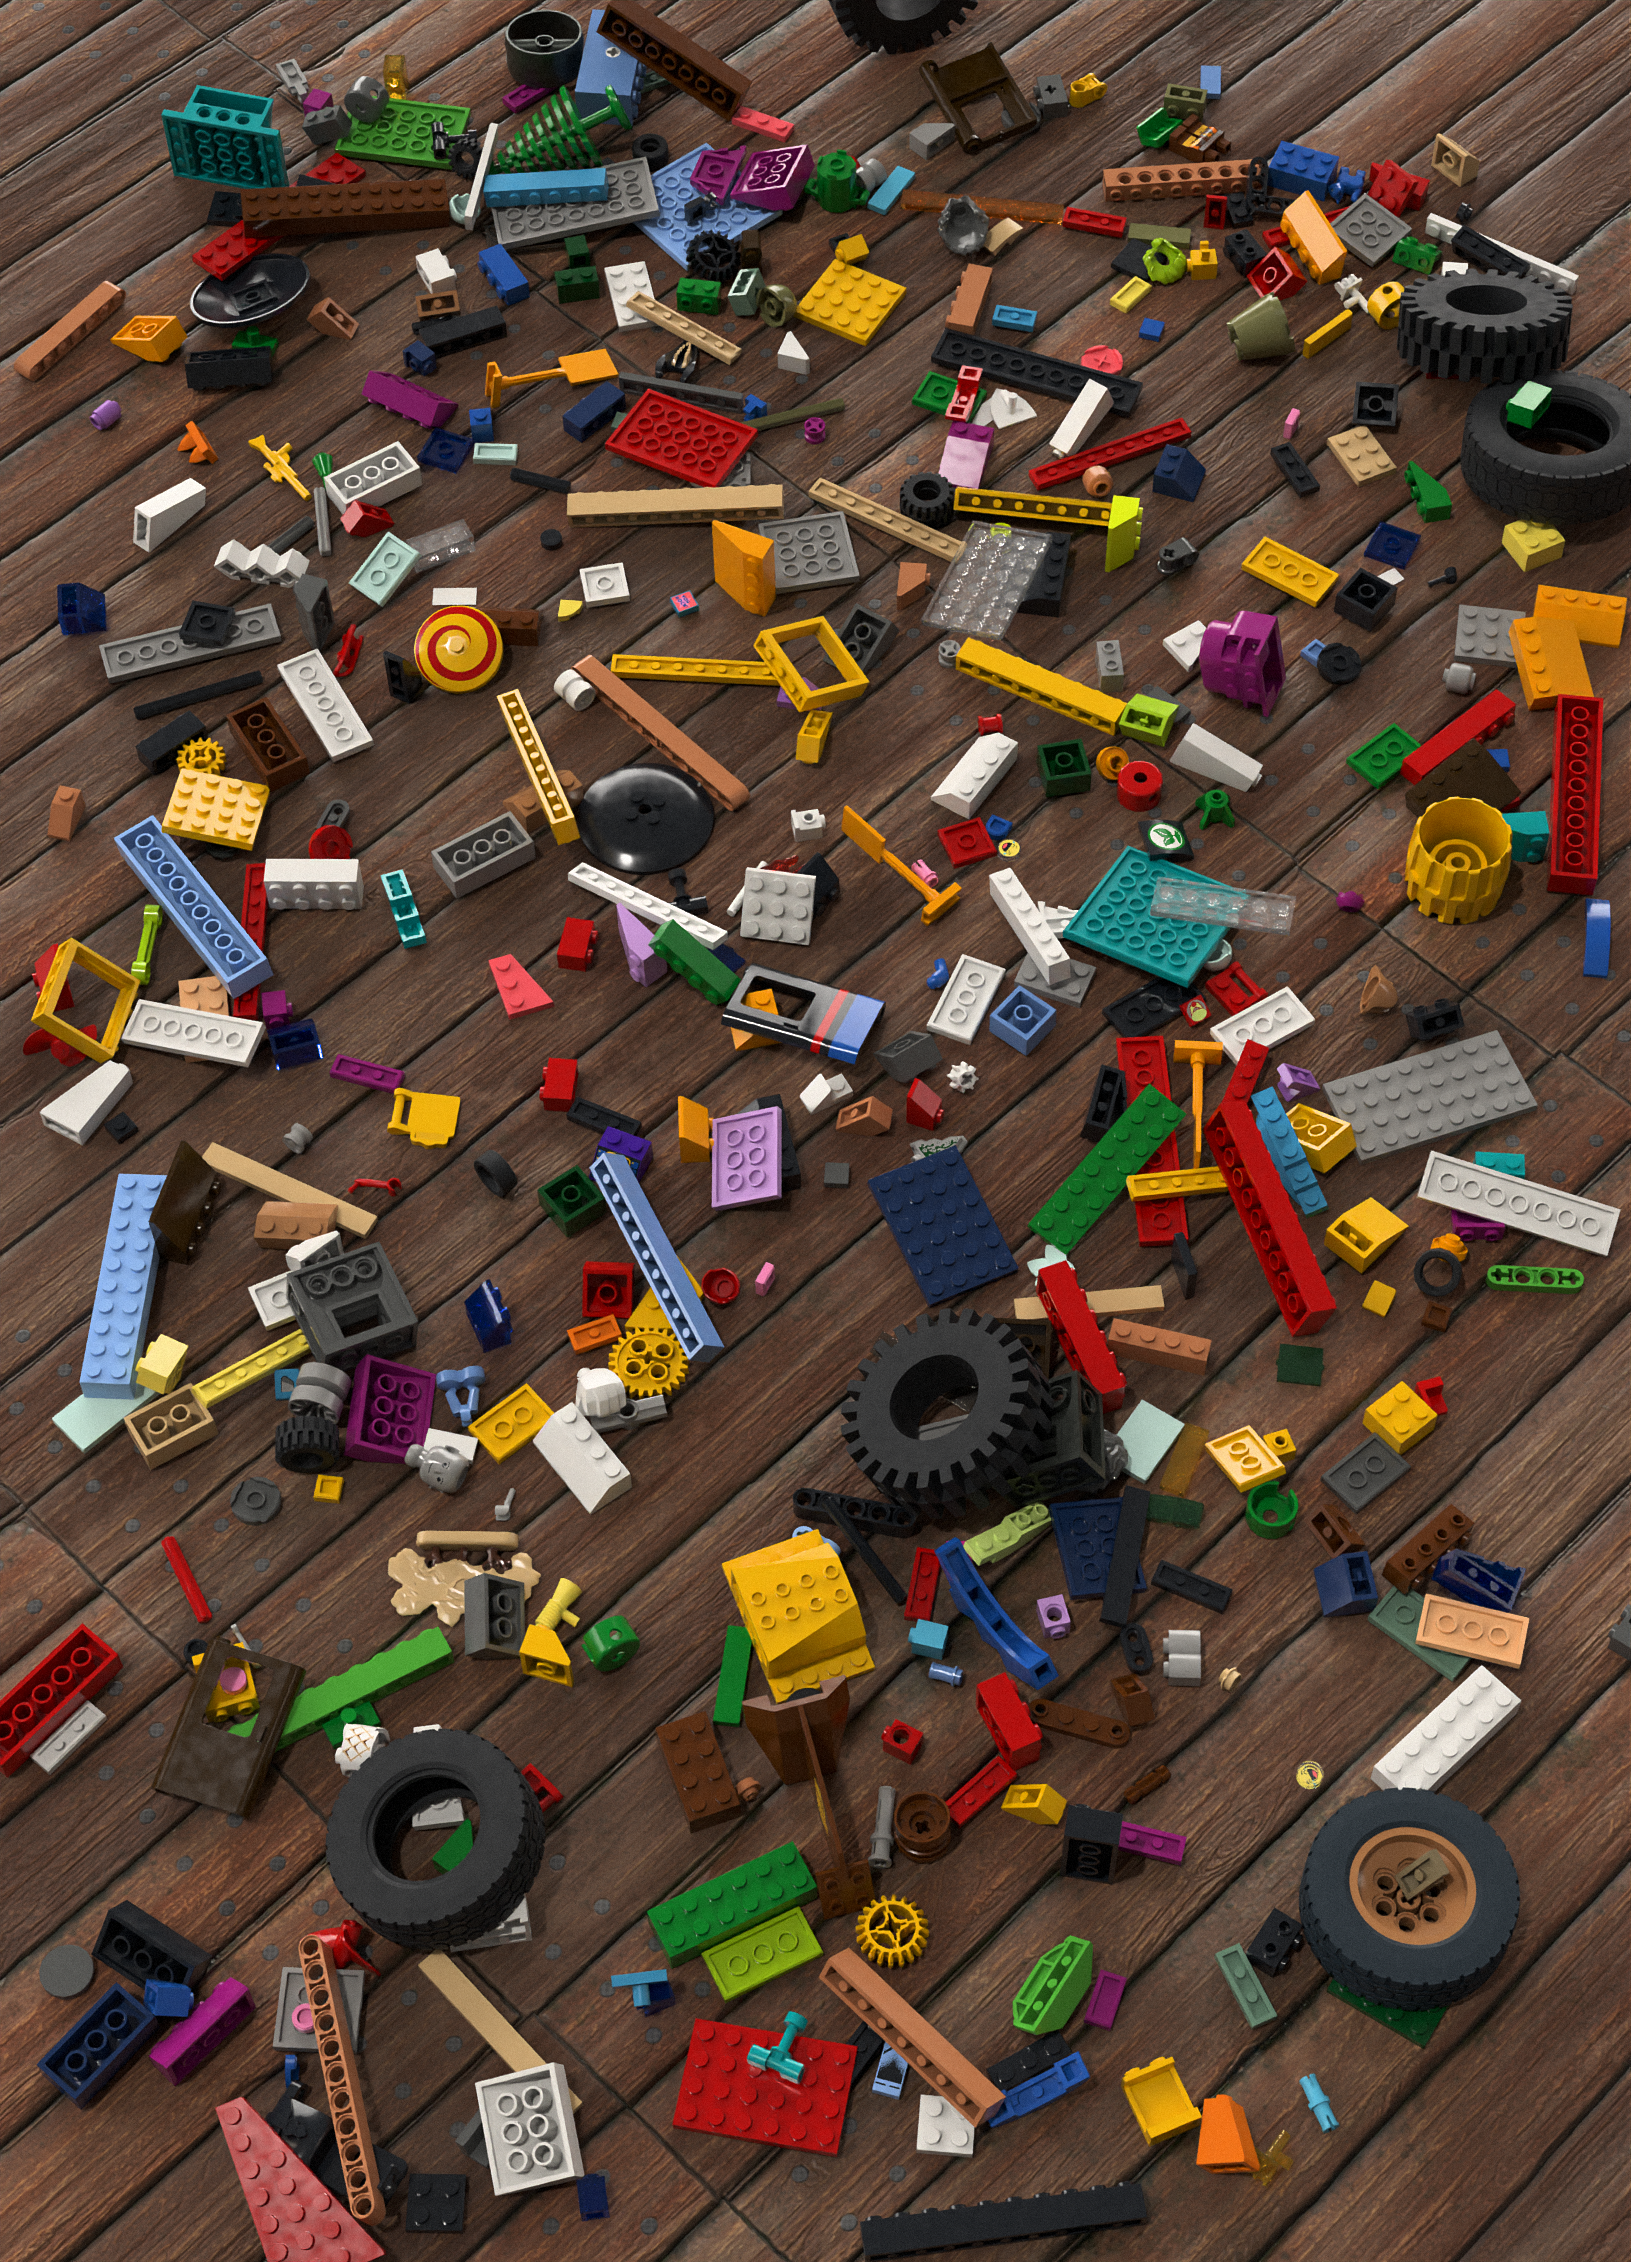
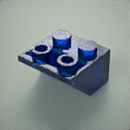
M79 582L57 585L58 620L63 635L107 631L105 594Z
M312 1018L266 1030L277 1070L323 1058L320 1041Z
M490 1279L485 1280L464 1301L466 1315L483 1353L510 1344V1333L513 1332L507 1306L503 1307L498 1286L493 1288Z

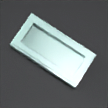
M475 443L473 463L516 465L518 446L517 444Z

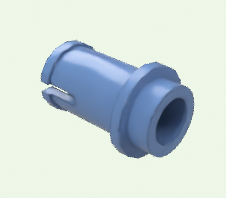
M933 1662L930 1667L929 1678L951 1683L953 1687L955 1685L960 1686L964 1671L960 1670L959 1666L952 1668Z

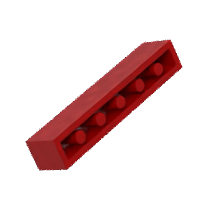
M1494 690L1403 759L1400 774L1415 786L1471 739L1474 738L1482 745L1488 737L1495 736L1504 725H1509L1515 718L1516 704L1499 690Z

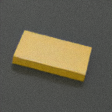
M526 1383L470 1424L468 1431L474 1438H478V1442L498 1464H501L532 1441L554 1412Z
M1250 1425L1205 1444L1206 1452L1240 1493L1286 1474L1285 1466Z

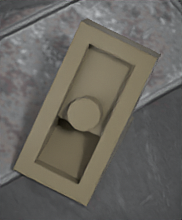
M1433 1849L1394 1877L1407 1900H1411L1443 1883V1878L1450 1872L1437 1849Z

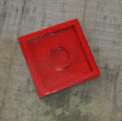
M980 817L938 830L937 835L954 869L997 856V850Z

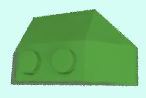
M1070 1935L1064 1940V1943L1055 1946L1039 1959L1013 2000V2025L1015 2028L1039 2035L1064 2027L1091 1984L1093 1944L1090 1941Z

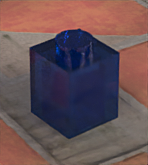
M669 1981L668 1983L649 1985L651 2005L636 2007L637 2011L642 2009L644 2016L648 2017L676 2005L675 1996Z
M587 2174L582 2179L576 2180L582 2222L610 2218L605 2176Z

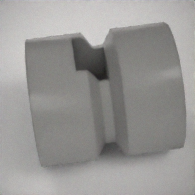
M874 158L869 159L860 168L856 169V186L869 192L887 179L884 166Z

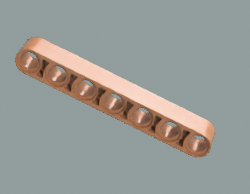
M104 281L16 359L14 370L31 381L37 380L124 302L126 297L125 290L109 281Z

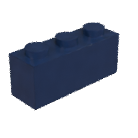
M606 381L572 409L565 412L562 416L564 431L583 443L612 420L617 412H622L626 409L625 393Z

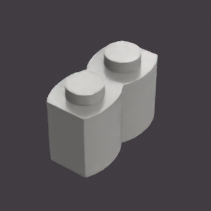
M1169 1630L1168 1638H1163V1654H1168V1662L1163 1661V1677H1168V1685L1200 1686V1631Z

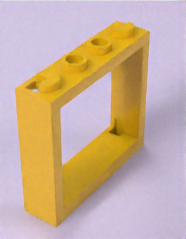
M824 616L763 630L753 645L799 712L860 697L869 684V680ZM814 634L847 682L811 691L778 643Z
M70 938L58 947L31 1022L101 1064L108 1059H112L115 1052L119 1050L117 1045L124 1033L126 1020L132 1014L131 1006L138 996L136 992L140 980L80 942ZM72 961L120 990L101 1044L53 1015Z

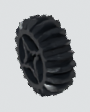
M711 229L708 234L703 231L700 235L694 236L686 250V262L689 263L688 269H694L693 276L698 274L699 280L703 278L707 279L706 281L719 282L720 280L724 284L727 279L731 280L737 274L738 267L741 264V252H738L739 245H733L734 239H727L728 233L722 236L720 235V230L714 234ZM708 246L707 250L698 252L699 249ZM729 263L727 266L719 268V265Z

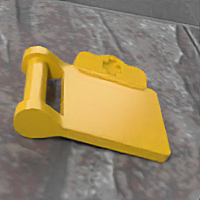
M404 1088L395 1089L393 1097L396 1100L392 1121L388 1123L387 1132L393 1135L411 1134L410 1139L413 1145L422 1146L428 1150L445 1148L448 1144V1139L454 1138L460 1098L412 1092ZM412 1100L408 1124L404 1125L401 1123L405 1101Z

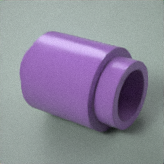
M106 400L92 412V415L89 417L90 421L98 430L107 429L121 417V407L115 401Z

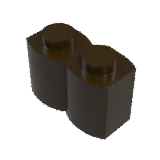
M743 230L740 235L742 269L759 268L762 275L760 233L758 230Z

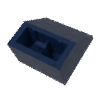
M1367 1551L1341 1554L1314 1568L1313 1572L1324 1618L1372 1612L1376 1608L1378 1595Z

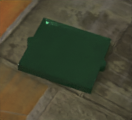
M1280 1343L1279 1358L1275 1363L1278 1366L1276 1382L1320 1387L1321 1374L1325 1367L1322 1364L1323 1348Z

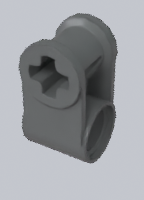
M1182 537L1160 549V561L1157 563V570L1161 574L1171 575L1186 566L1194 564L1199 558V552L1185 537Z

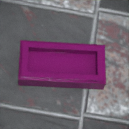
M1100 1970L1084 2023L1111 2031L1127 1981L1126 1977Z

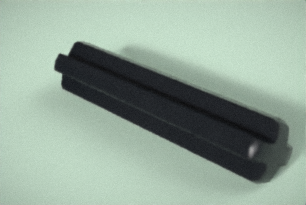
M515 467L510 472V479L566 494L571 490V482Z

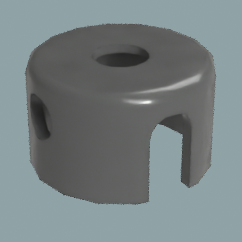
M368 76L356 78L344 96V104L349 113L358 120L369 123L377 121L389 103V94L385 87L377 80ZM371 90L376 92V99L370 95Z

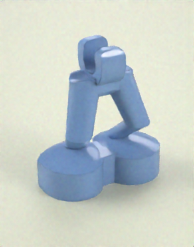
M469 1366L459 1371L444 1370L437 1373V1387L447 1391L445 1396L453 1416L461 1417L462 1426L468 1427L472 1424L471 1415L478 1412L480 1389L477 1387L485 1382L484 1369L480 1366ZM461 1387L467 1388L470 1391L468 1402L465 1405H461L455 1394Z

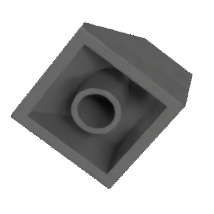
M916 1031L906 1033L873 1053L877 1061L895 1081L904 1083L914 1081L919 1073L934 1069L937 1066L936 1063L943 1060L932 1035Z

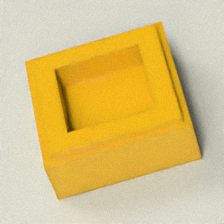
M318 1475L313 1496L314 1501L339 1504L344 1484L343 1477Z

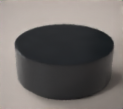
M548 529L540 536L541 546L546 550H556L562 545V535L558 530Z

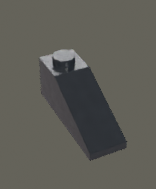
M385 650L383 657L390 696L410 704L423 686L421 671L405 658Z

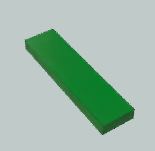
M728 1625L713 1717L714 1725L740 1726L741 1701L744 1700L752 1641L746 1627Z

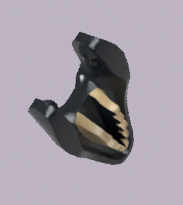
M685 340L672 351L662 355L655 365L656 378L662 379L665 373L675 371L683 374L680 382L688 383L695 369L697 346Z

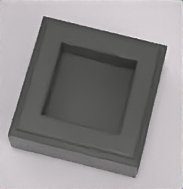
M825 1162L824 1187L848 1188L849 1163Z

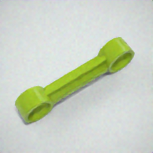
M147 904L144 909L143 933L137 960L133 962L131 975L140 980L139 985H148L150 981L152 952L157 929L161 927L163 920L161 905Z

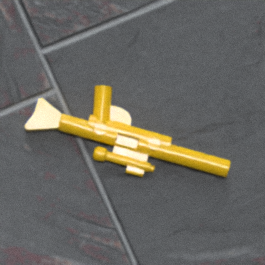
M264 435L248 441L250 447L262 452L273 465L271 467L266 462L263 467L272 474L271 479L275 483H283L282 479L285 478L305 501H309L312 498V495L297 480L298 475L289 466L291 460L288 453L293 450L289 443H286L276 452L271 451L267 447Z

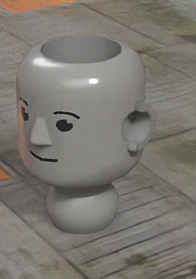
M413 1444L408 1449L404 1460L409 1467H419L422 1481L429 1484V1488L437 1489L441 1493L443 1491L447 1493L456 1492L464 1482L469 1468L468 1460L459 1454L460 1451L448 1445L445 1447L435 1446L427 1452L421 1445Z

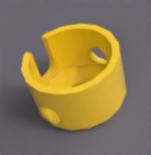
M1388 282L1380 286L1370 296L1367 303L1370 315L1383 329L1398 327L1401 292H1404V287L1398 282ZM1388 312L1395 313L1393 318H1387L1385 314Z

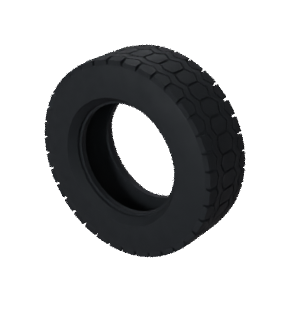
M1550 370V373L1544 376L1534 373L1533 379L1525 381L1515 375L1514 381L1510 383H1503L1501 379L1494 381L1493 384L1490 383L1473 398L1466 415L1461 447V471L1467 485L1481 500L1490 504L1491 507L1499 511L1503 510V513L1513 517L1517 515L1519 519L1527 521L1533 519V522L1546 524V521H1549V524L1562 525V522L1565 525L1578 524L1579 521L1580 524L1593 522V520H1601L1618 513L1619 510L1621 511L1631 504V394L1623 389L1620 390V387L1612 383L1607 384L1608 381L1598 377L1593 379L1591 375L1583 373L1578 375V372L1572 371L1562 373V370ZM1528 381L1552 388L1550 407L1531 429L1507 421L1508 411H1506L1509 399H1513L1518 389L1522 388ZM1532 438H1558L1576 442L1594 452L1569 456L1553 455L1532 450L1518 442Z

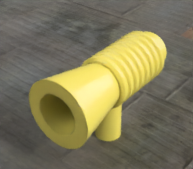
M561 1578L552 1599L549 1600L535 1620V1626L545 1625L553 1631L559 1621L563 1619L575 1627L580 1618L568 1611L567 1608L582 1594L581 1589L573 1582Z

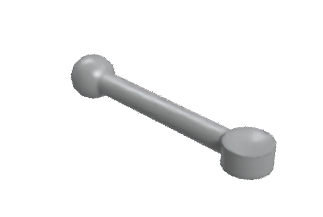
M236 1624L231 1625L230 1627L240 1643L243 1642L245 1649L251 1650ZM252 1663V1666L256 1669L261 1667Z

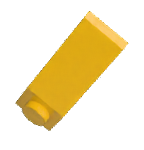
M810 710L798 734L796 760H802L806 764L818 763L824 749L833 713Z

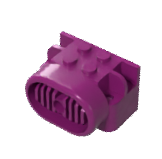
M1239 611L1232 623L1219 620L1209 623L1203 634L1199 652L1203 685L1207 691L1227 695V698L1243 700L1244 707L1248 709L1254 703L1262 704L1263 716H1269L1286 680L1277 616Z

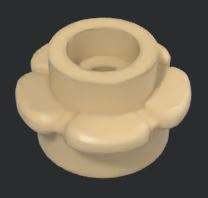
M1235 1667L1230 1670L1226 1668L1218 1680L1221 1683V1690L1226 1689L1229 1692H1233L1239 1685L1242 1675L1237 1672Z

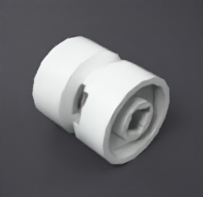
M571 669L563 672L554 684V691L576 711L587 708L596 695V690L588 682H584L583 678Z

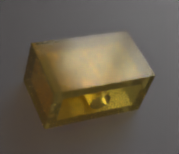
M385 55L383 77L389 98L407 100L409 81L405 55Z

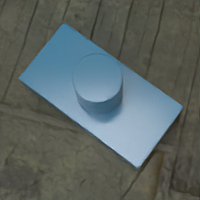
M666 1969L611 1976L613 1989L632 1987L634 2007L651 2005L649 1985L668 1983Z

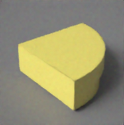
M561 600L558 621L570 620V617L579 614L583 608V602Z

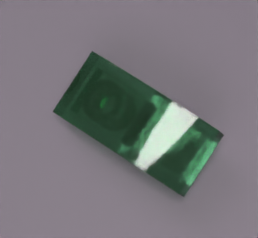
M1150 1494L1146 1519L1150 1522L1173 1523L1175 1527L1199 1529L1204 1504L1179 1497Z

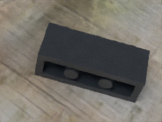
M189 710L165 727L160 728L147 739L142 740L135 747L139 760L154 775H157L177 761L176 758L179 757L178 751H184L182 745L189 746L191 745L190 740L196 743L199 738L206 742L208 734L206 726Z

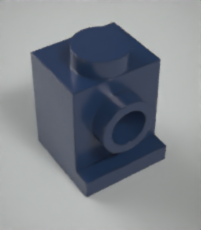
M419 340L403 350L404 364L407 368L411 366L414 371H418L423 376L437 368L435 353Z

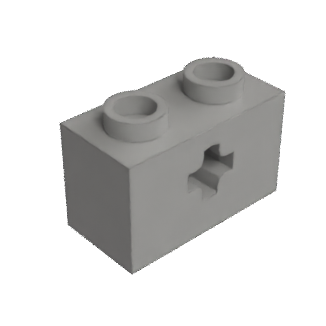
M1119 640L1097 641L1095 661L1100 692H1122L1124 672Z

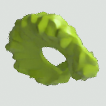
M1154 239L1151 242L1153 248L1147 250L1142 258L1151 280L1161 281L1164 285L1181 279L1186 271V256L1166 239ZM1156 252L1165 254L1169 258V265H1161L1154 254Z

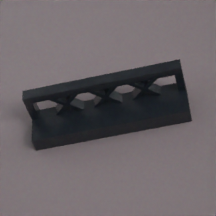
M1463 225L1451 239L1453 253L1486 273L1488 269L1498 270V275L1505 276L1510 271L1518 272L1519 279H1522L1531 269L1528 262L1466 225Z

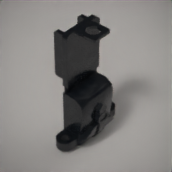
M294 2080L281 2096L272 2112H268L264 2120L326 2187L348 2198L333 2119L303 2104L302 2102L308 2091V2085L299 2080ZM372 2144L380 2179L377 2189L383 2196L386 2207L401 2181L405 2178L409 2167L405 2160ZM361 2151L355 2155L354 2161L359 2158ZM366 2178L361 2181L360 2187L365 2184Z

